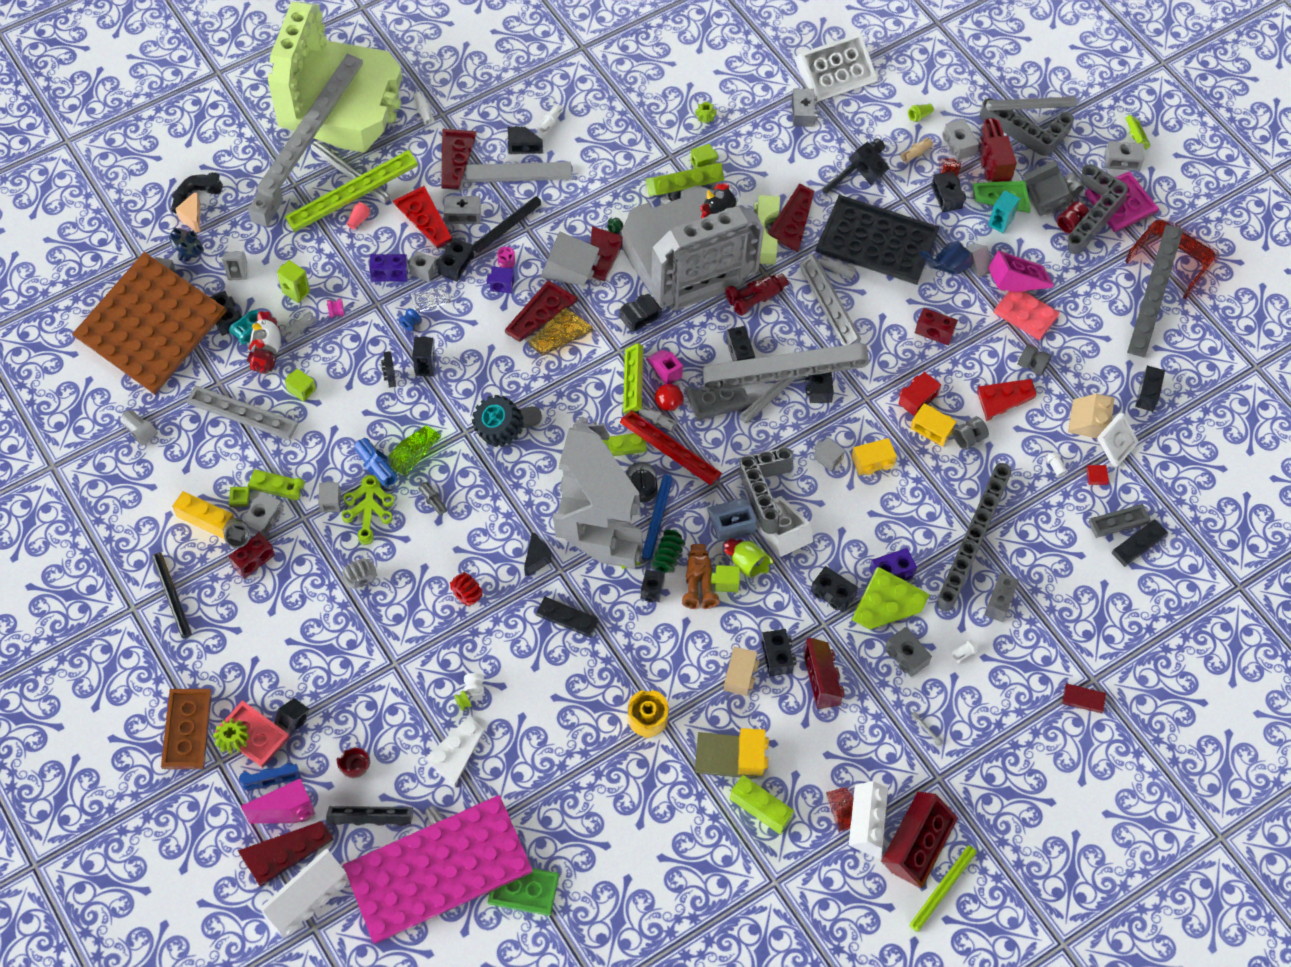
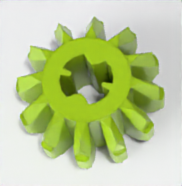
M232 718L229 723L223 720V726H216L217 732L213 733L216 747H220V751L223 753L228 750V753L232 755L235 749L240 753V746L247 747L246 740L250 738L247 733V726H243L240 720L236 723Z

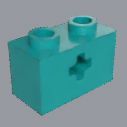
M1004 190L993 206L988 226L1004 233L1014 220L1020 198Z

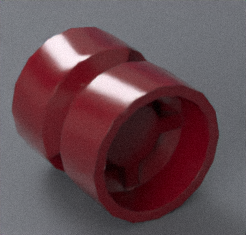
M1075 201L1057 217V225L1063 232L1070 234L1087 215L1089 209L1083 203Z

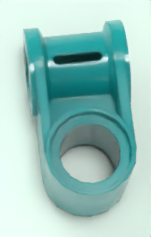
M258 310L249 311L229 328V332L235 335L242 345L249 343L251 340L252 325L256 323L255 321H258V312H260Z

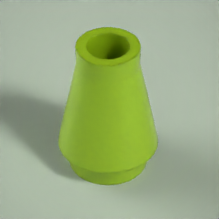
M931 103L912 105L908 109V117L911 121L919 122L929 114H932L934 107Z

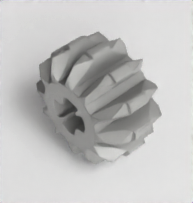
M366 558L351 562L342 571L345 583L349 588L354 589L368 585L377 576L373 562Z

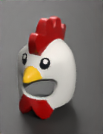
M269 311L258 312V321L252 325L253 330L248 349L254 352L256 348H263L276 354L281 343L280 327L277 326L276 318L271 317Z

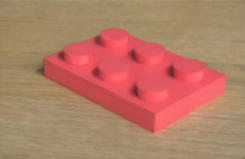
M1009 291L994 310L996 315L1039 341L1060 314V312L1025 291Z
M243 700L224 720L226 723H229L231 718L235 720V723L240 720L243 726H247V733L250 738L246 740L247 747L240 746V752L262 769L290 738L288 733Z

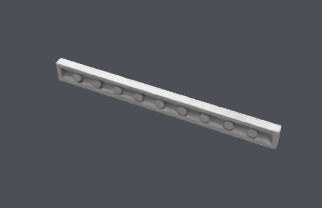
M348 53L346 54L257 186L258 192L274 198L363 65L362 59Z

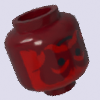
M256 348L254 352L250 351L247 362L250 363L251 370L267 374L269 371H273L276 357H274L272 351Z

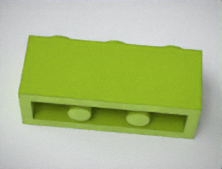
M744 775L741 776L730 792L729 799L780 835L793 818L794 810Z

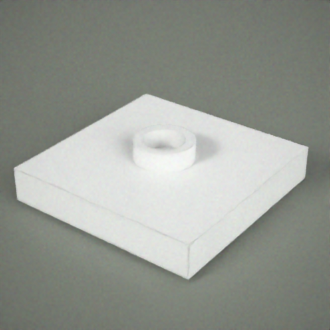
M1119 413L1097 437L1109 461L1115 467H1118L1139 443L1123 413Z

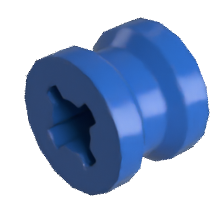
M408 308L405 312L406 314L398 320L403 328L413 331L415 325L419 324L422 318L415 310Z

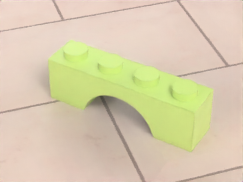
M759 195L758 202L754 203V211L764 227L760 264H776L778 240L771 237L765 228L769 224L774 223L779 216L780 196Z

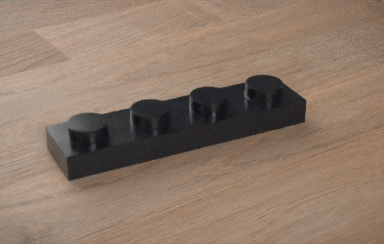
M329 806L326 814V823L334 825L353 823L354 825L375 824L382 826L385 824H396L398 826H405L412 822L413 807Z

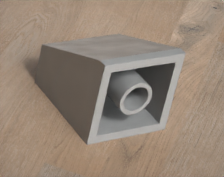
M559 231L541 278L584 286L586 281L591 280L594 270H592V266H596L600 258L597 255L599 248Z

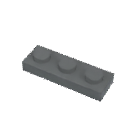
M1140 504L1090 518L1088 522L1095 537L1099 538L1149 524L1151 519L1144 505Z

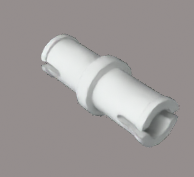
M420 91L416 92L413 97L417 104V111L421 114L424 124L431 125L435 120L430 111V104L427 103L422 91L421 93Z
M554 104L549 113L544 115V120L537 128L538 132L542 135L548 133L551 126L556 124L557 118L563 112L559 104Z

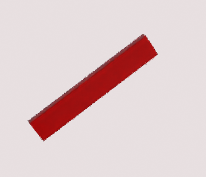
M632 410L621 418L620 423L710 486L721 477L722 473Z

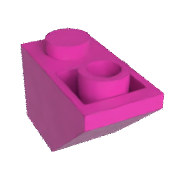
M660 350L646 358V361L665 384L674 383L682 378L683 365L672 352Z

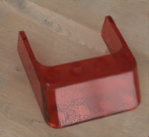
M1167 219L1155 220L1129 250L1125 262L1128 264L1152 235L1162 238L1166 225L1177 228L1181 227ZM1184 229L1178 249L1202 264V270L1189 284L1183 296L1184 299H1187L1218 261L1220 253L1216 248Z

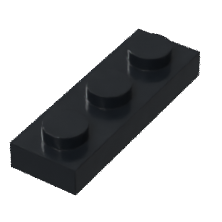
M1154 519L1113 549L1112 554L1126 567L1165 538L1168 532Z
M544 596L536 612V616L589 638H591L599 622L597 617Z

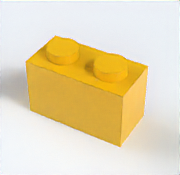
M924 403L913 418L910 429L943 447L953 433L957 421Z
M886 438L853 447L851 458L860 476L863 474L870 475L882 469H891L895 466L897 455L890 439Z
M740 729L738 775L763 776L764 769H768V756H765V749L769 748V737H765L764 729Z

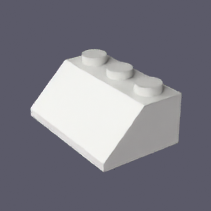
M871 781L855 785L849 846L880 859L882 858L888 788Z

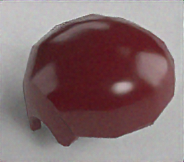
M354 747L344 750L343 755L340 758L337 757L336 760L338 769L349 778L361 777L370 766V757L362 748Z

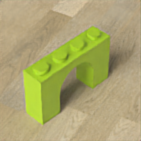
M713 163L681 172L645 178L649 196H657L697 185L702 186L725 180L722 163Z

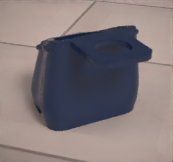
M960 241L949 242L935 259L925 250L919 252L930 264L931 268L953 275L962 273L973 264L970 251Z

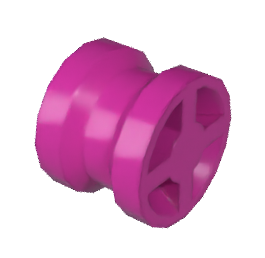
M508 246L500 248L497 252L499 267L513 268L516 263L515 251Z
M342 298L337 299V301L327 300L330 318H334L337 315L340 317L345 316Z

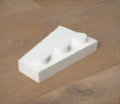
M468 716L425 758L426 761L449 783L456 787L461 773L465 770L471 754L475 751L484 733V728L472 717Z

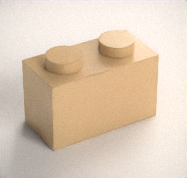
M738 647L733 648L724 683V691L747 696L748 690H753L755 678H752L753 671L757 672L760 660L756 659L757 652Z

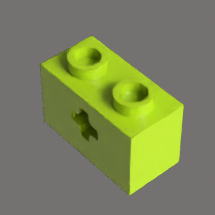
M290 260L279 267L277 275L282 293L299 303L310 293L306 271Z

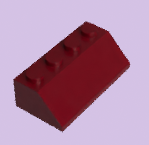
M917 791L881 862L892 874L918 888H923L958 817L937 794Z

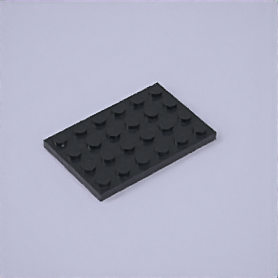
M839 194L815 252L918 285L927 262L919 252L925 250L930 254L939 231V226Z

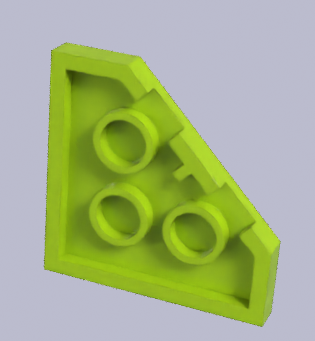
M877 567L851 620L867 629H873L922 612L930 594Z

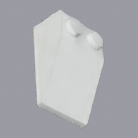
M782 496L773 499L779 511V530L776 533H765L755 514L757 528L770 548L779 557L813 542L811 523Z

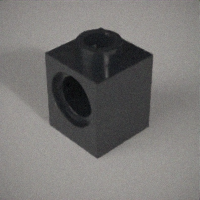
M645 570L640 599L651 603L660 602L665 582V573ZM649 586H655V587H657V588H656V589H649L648 587H649Z
M293 698L278 709L274 724L290 735L306 723L310 709Z

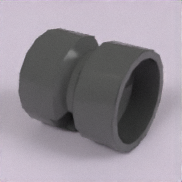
M1028 344L1021 354L1017 365L1025 369L1031 368V372L1042 376L1052 355L1045 351L1039 352L1037 347Z
M978 416L953 429V437L956 443L964 450L989 436L985 422Z
M233 518L224 525L223 534L225 542L232 548H241L250 540L249 528L244 520Z

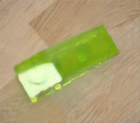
M425 425L402 440L388 455L390 466L406 476L440 439L441 434Z

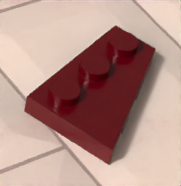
M592 226L591 245L599 248L597 255L600 256L597 265L592 266V270H594L592 278L605 282L623 246V236Z

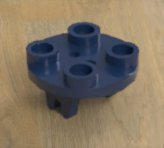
M174 228L169 235L172 247L180 252L178 255L179 260L184 258L185 261H188L190 258H197L204 251L202 244L197 239L198 235L192 230L186 231Z

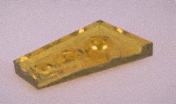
M565 307L529 341V346L543 356L592 332L593 327Z

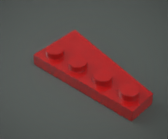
M425 186L393 200L394 205L437 249L452 242L453 239Z

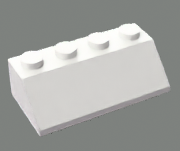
M326 848L262 905L260 910L266 921L282 938L286 935L290 936L298 928L297 925L303 920H308L314 914V910L319 905H325L336 890L340 891L344 888L348 880L347 874Z

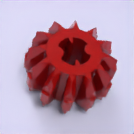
M463 572L454 577L450 582V589L453 591V595L468 607L477 603L483 596L479 583L470 574Z

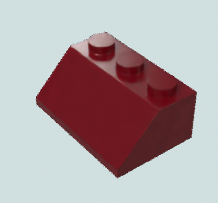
M807 638L803 656L816 708L823 709L840 706L845 693L843 686L839 685V669L834 666V650L830 649L829 642Z

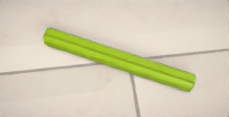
M972 846L965 848L910 922L909 926L916 932L920 931L977 853L976 849Z

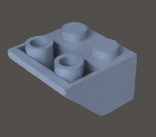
M744 498L707 507L719 542L756 532L757 520L752 506Z

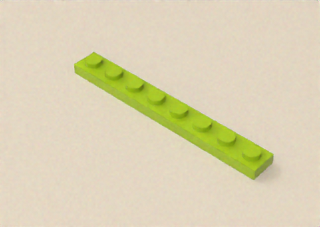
M407 150L286 215L285 218L295 233L418 166V162L410 150Z

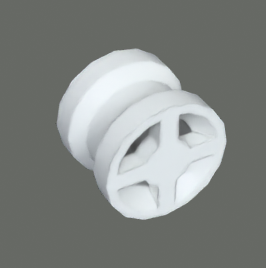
M470 673L464 676V682L466 683L464 692L466 695L479 696L484 693V687L482 686L484 676L482 674Z

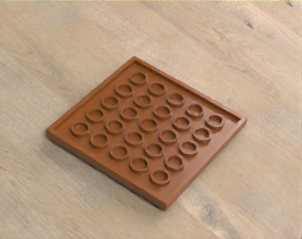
M143 252L72 335L155 395L227 310L146 252Z

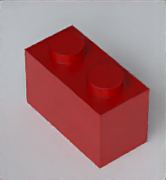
M924 371L920 376L914 377L908 388L904 387L900 391L898 404L915 417L924 403L928 405L939 395L942 384Z

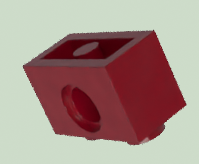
M923 308L917 321L915 334L949 346L958 320Z

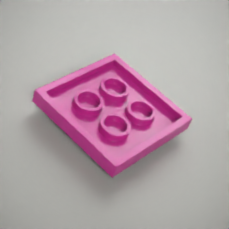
M1130 171L1115 177L1127 185V199L1107 222L1113 232L1158 213V206ZM1091 189L1085 191V196L1093 206L1102 197Z

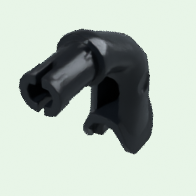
M212 172L192 175L186 178L172 194L171 211L177 214L175 208L186 200L187 194L190 191H207L210 194L221 193L223 184L219 181L220 175Z

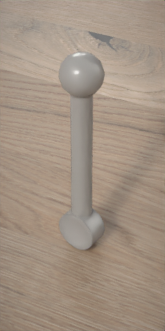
M913 712L911 717L935 740L936 745H942L943 740L938 738L928 728L916 712Z

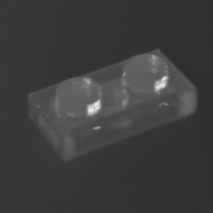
M445 284L410 294L416 312L451 303V298Z

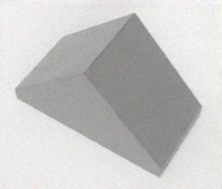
M973 243L965 247L971 253L973 264L970 268L977 277L980 278L990 273L988 266L991 263V258L987 245Z

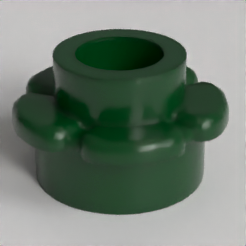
M617 217L610 218L607 228L609 232L619 234L623 229V223Z

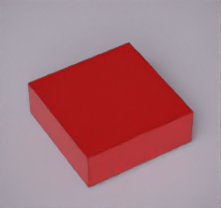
M1107 465L1087 466L1086 471L1089 485H1108Z

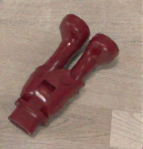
M783 273L779 275L773 274L772 276L752 281L747 284L748 287L737 290L735 286L730 285L725 288V294L731 306L734 305L735 312L743 316L747 314L748 309L760 301L766 302L783 291L784 287L789 285V281ZM751 294L753 295V297L744 300V298L750 296Z

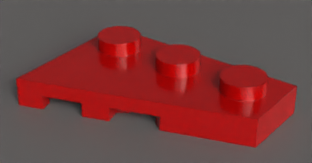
M1032 379L984 385L977 388L986 422L998 414L1001 415L1007 412L1008 409L1014 406L1018 407L1034 399L1037 395Z

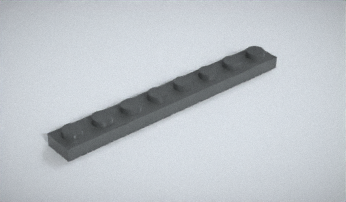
M1169 225L1165 226L1127 350L1129 354L1143 358L1146 356L1184 229Z

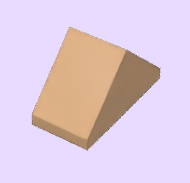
M193 193L175 209L180 221L195 232H200V200L198 194Z

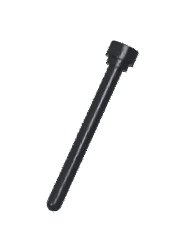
M879 138L874 139L870 143L877 153L885 149L884 142ZM850 164L824 186L822 191L824 193L831 191L856 169L855 166Z

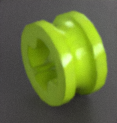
M461 691L460 695H454L461 711H464L465 707H471V703L464 691Z

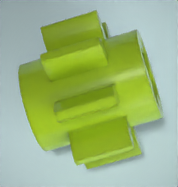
M709 102L698 104V109H695V116H698V121L705 124L714 121V116L717 114L714 104Z

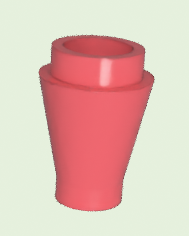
M359 202L354 206L346 224L355 230L370 216V208Z

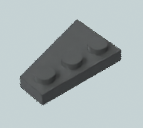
M685 387V392L697 421L745 409L751 404L745 388L709 389V387H702V389H692V387Z

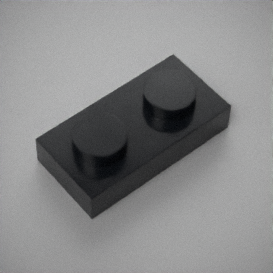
M391 351L384 352V360H381L384 381H388L389 388L396 387Z

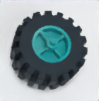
M495 395L494 398L489 396L486 401L484 399L480 401L482 404L480 406L477 405L475 407L477 411L472 414L474 417L472 424L477 434L487 444H492L494 447H498V445L504 447L506 443L510 445L513 439L517 440L518 433L521 434L523 431L521 427H524V422L522 421L524 417L520 409L503 395L501 397Z

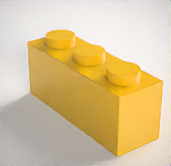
M182 491L172 505L178 518L223 539L224 525L227 521L234 518L232 513L185 491Z

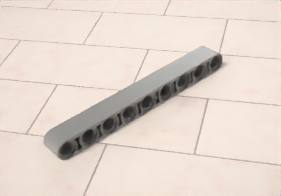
M857 343L708 365L703 368L704 387L720 389L863 368L869 364L868 350L865 344Z

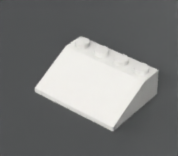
M861 33L802 52L795 57L800 75L807 87L814 89V96H817V102L878 81Z

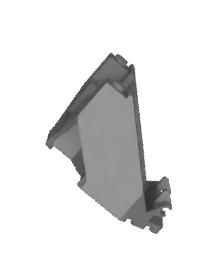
M580 417L573 424V428L568 430L559 463V469L563 470L560 486L562 499L558 513H553L555 535L558 538H564L600 563L616 566L624 565L625 567L635 569L636 562H640L641 553L643 552V538L641 529L630 522L633 515H640L641 513L639 492L616 461L608 446L602 441L609 440L610 437L605 424L597 425L596 421L588 424V418Z

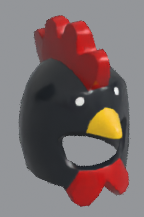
M718 183L713 192L707 191V198L700 206V211H702L701 219L710 214L722 212L727 208L736 207L737 200L729 190L730 186L728 183ZM716 191H722L724 193L723 198L716 197Z

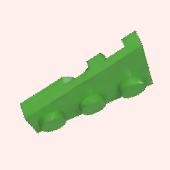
M1025 181L973 183L972 189L975 202L994 205L1005 190L1020 198L1017 211L1030 213L1031 207Z

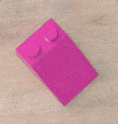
M999 250L988 266L997 288L1002 291L1019 292L1052 288L1054 286L1043 265Z
M301 779L241 806L249 824L306 822L315 815Z

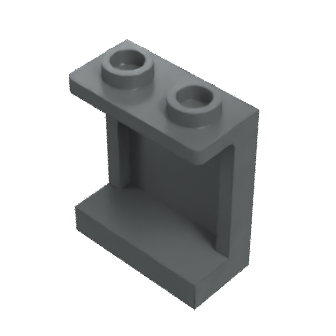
M1056 160L1023 175L1040 216L1050 214L1054 210L1066 207L1071 202H1074Z

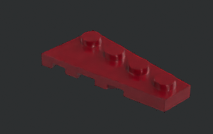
M442 128L441 189L459 190L477 131Z
M548 280L505 328V334L521 342L578 302V297Z

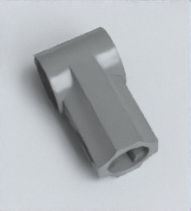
M126 410L119 419L121 424L132 433L136 441L142 446L158 434L155 427L149 421H144L133 410Z

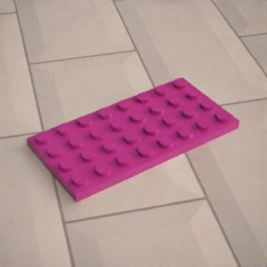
M500 795L343 864L374 944L533 873Z

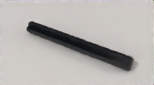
M537 196L533 197L473 244L474 251L480 253L541 205L540 198Z
M160 552L153 554L152 559L180 636L183 639L190 637L192 633L164 557Z

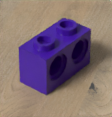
M370 254L369 271L371 282H408L407 254Z
M908 548L872 559L869 568L872 575L876 568L880 567L904 581L912 579L917 570V566ZM899 565H905L907 568H902Z

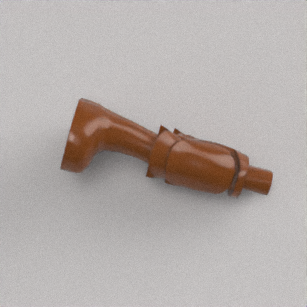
M692 544L690 546L691 551L688 553L686 573L688 593L683 595L682 605L690 609L699 608L698 582L701 581V607L703 609L714 608L719 605V596L711 590L712 565L709 552L706 551L705 544Z

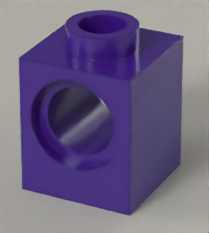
M492 266L491 273L487 274V284H490V291L512 294L514 268Z

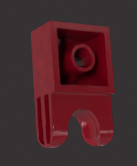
M987 118L984 120L982 127L983 136L978 141V149L981 155L980 162L981 166L985 169V179L988 182L1012 181L1017 162L1009 137L1004 136L998 119Z

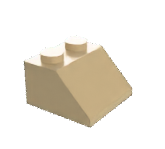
M1093 394L1073 399L1068 433L1098 439L1097 437L1111 423L1115 398Z

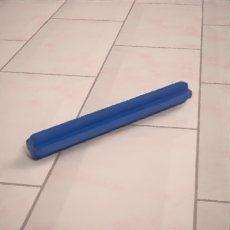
M664 474L662 476L642 552V559L650 561L653 557L672 484L671 475Z

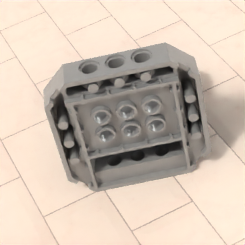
M697 185L682 190L680 199L670 202L668 197L665 196L660 198V206L651 208L649 203H645L632 208L623 226L622 249L659 306L663 308L669 306L671 310L677 311L725 293V288L730 285L740 288L746 283L744 279L750 273L755 275L759 271L764 227L755 211L736 206L716 214H710L701 219L702 211H700V206L707 198V191L713 192V190ZM716 191V197L723 198L722 194Z

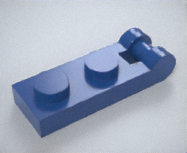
M292 763L284 764L276 769L266 768L255 774L243 772L239 776V781L246 791L301 779L298 765Z

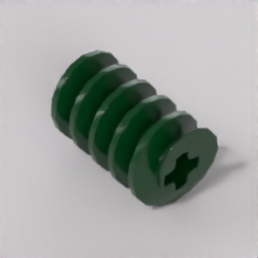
M674 530L664 531L661 542L653 557V562L650 565L654 570L663 573H673L675 571L673 566H677L678 562L676 560L680 559L679 553L683 552L682 547L685 546V541L682 539L681 534Z

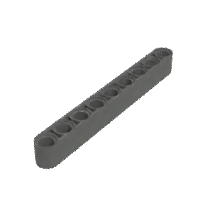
M999 463L995 466L937 600V606L942 611H950L954 608L1010 478L1012 470L1006 463ZM944 597L949 598L951 601L944 600Z

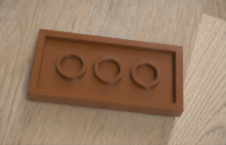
M211 689L169 690L161 760L162 769H204L212 698Z

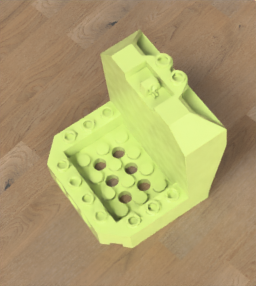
M292 1L270 55V62L274 63L272 68L273 73L268 74V83L278 127L292 131L296 130L348 53L362 59L363 65L314 139L342 149L365 153L384 132L387 123L392 124V122H396L397 113L394 111L401 107V99H398L399 87L402 81L401 67L389 51L327 41V36L324 34L325 25L322 23L323 13L320 12L319 4Z

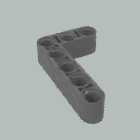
M992 98L985 99L980 110V118L982 120L987 118L998 119L1005 134L1042 156H1048L1069 134L1074 121L1071 113L1063 112L1044 130L1013 110L988 111L986 104L987 101L994 100Z
M1092 164L1083 167L1081 182L1102 197L1069 234L1068 250L1072 254L1081 253L1127 199V185Z
M779 448L747 455L739 461L740 478L760 526L767 534H774L779 530V511L764 478L792 471L793 451L789 448Z

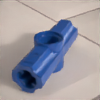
M368 438L358 440L354 444V450L365 462L363 464L364 468L374 474L383 486L389 487L397 482L398 475L387 463L388 457L377 450Z

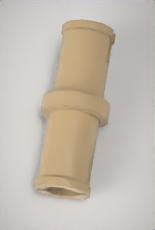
M926 137L918 144H913L909 150L901 154L902 161L908 163L915 157L923 155L924 151L933 147L932 140Z

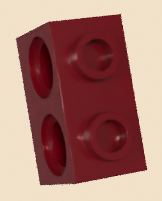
M259 532L245 546L236 549L228 557L232 567L245 579L274 557L275 553L271 543Z

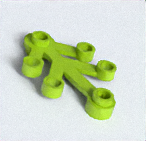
M375 475L365 476L361 481L360 488L353 493H346L343 497L344 503L347 506H352L359 497L366 493L365 499L351 510H344L341 514L342 520L345 523H350L354 517L364 510L362 529L357 534L359 542L363 545H368L374 540L373 531L370 529L372 510L381 518L383 524H390L393 520L391 512L385 511L373 499L375 493L382 500L385 507H391L394 504V497L391 494H386L380 488L381 483Z

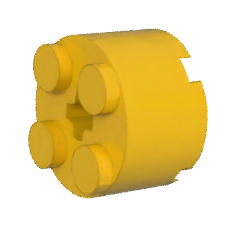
M642 690L635 693L628 705L627 720L630 728L636 734L645 738L656 736L665 729L669 715L666 698L655 690Z

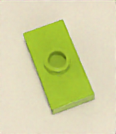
M1128 115L1125 119L1131 130L1129 132L1131 137L1138 144H1144L1145 150L1151 147V144L1140 121L1134 116Z

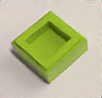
M230 487L229 506L249 507L250 487Z

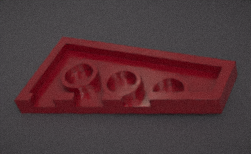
M800 183L768 231V234L777 239L778 243L796 252L799 251L815 192Z
M319 821L238 850V853L261 887L334 839L324 823Z

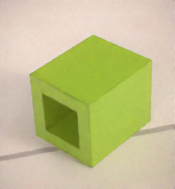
M711 144L691 149L690 161L694 168L713 164L718 160L717 151L713 150Z
M298 368L289 373L285 379L287 391L303 402L316 390L314 379Z
M716 565L715 572L711 574V584H715V592L738 593L740 567Z

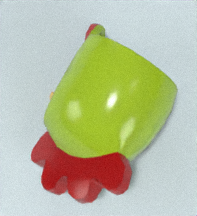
M730 538L724 543V552L732 556L735 566H739L740 572L749 578H753L760 573H768V564H774L775 562L761 547L752 541ZM764 557L762 563L759 566H754L760 559Z

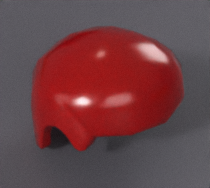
M672 383L663 384L655 393V402L664 411H675L680 405H683L684 395L678 386Z

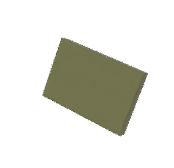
M698 732L694 773L741 778L742 775H738L739 736ZM744 775L748 779H756L757 777L754 775Z

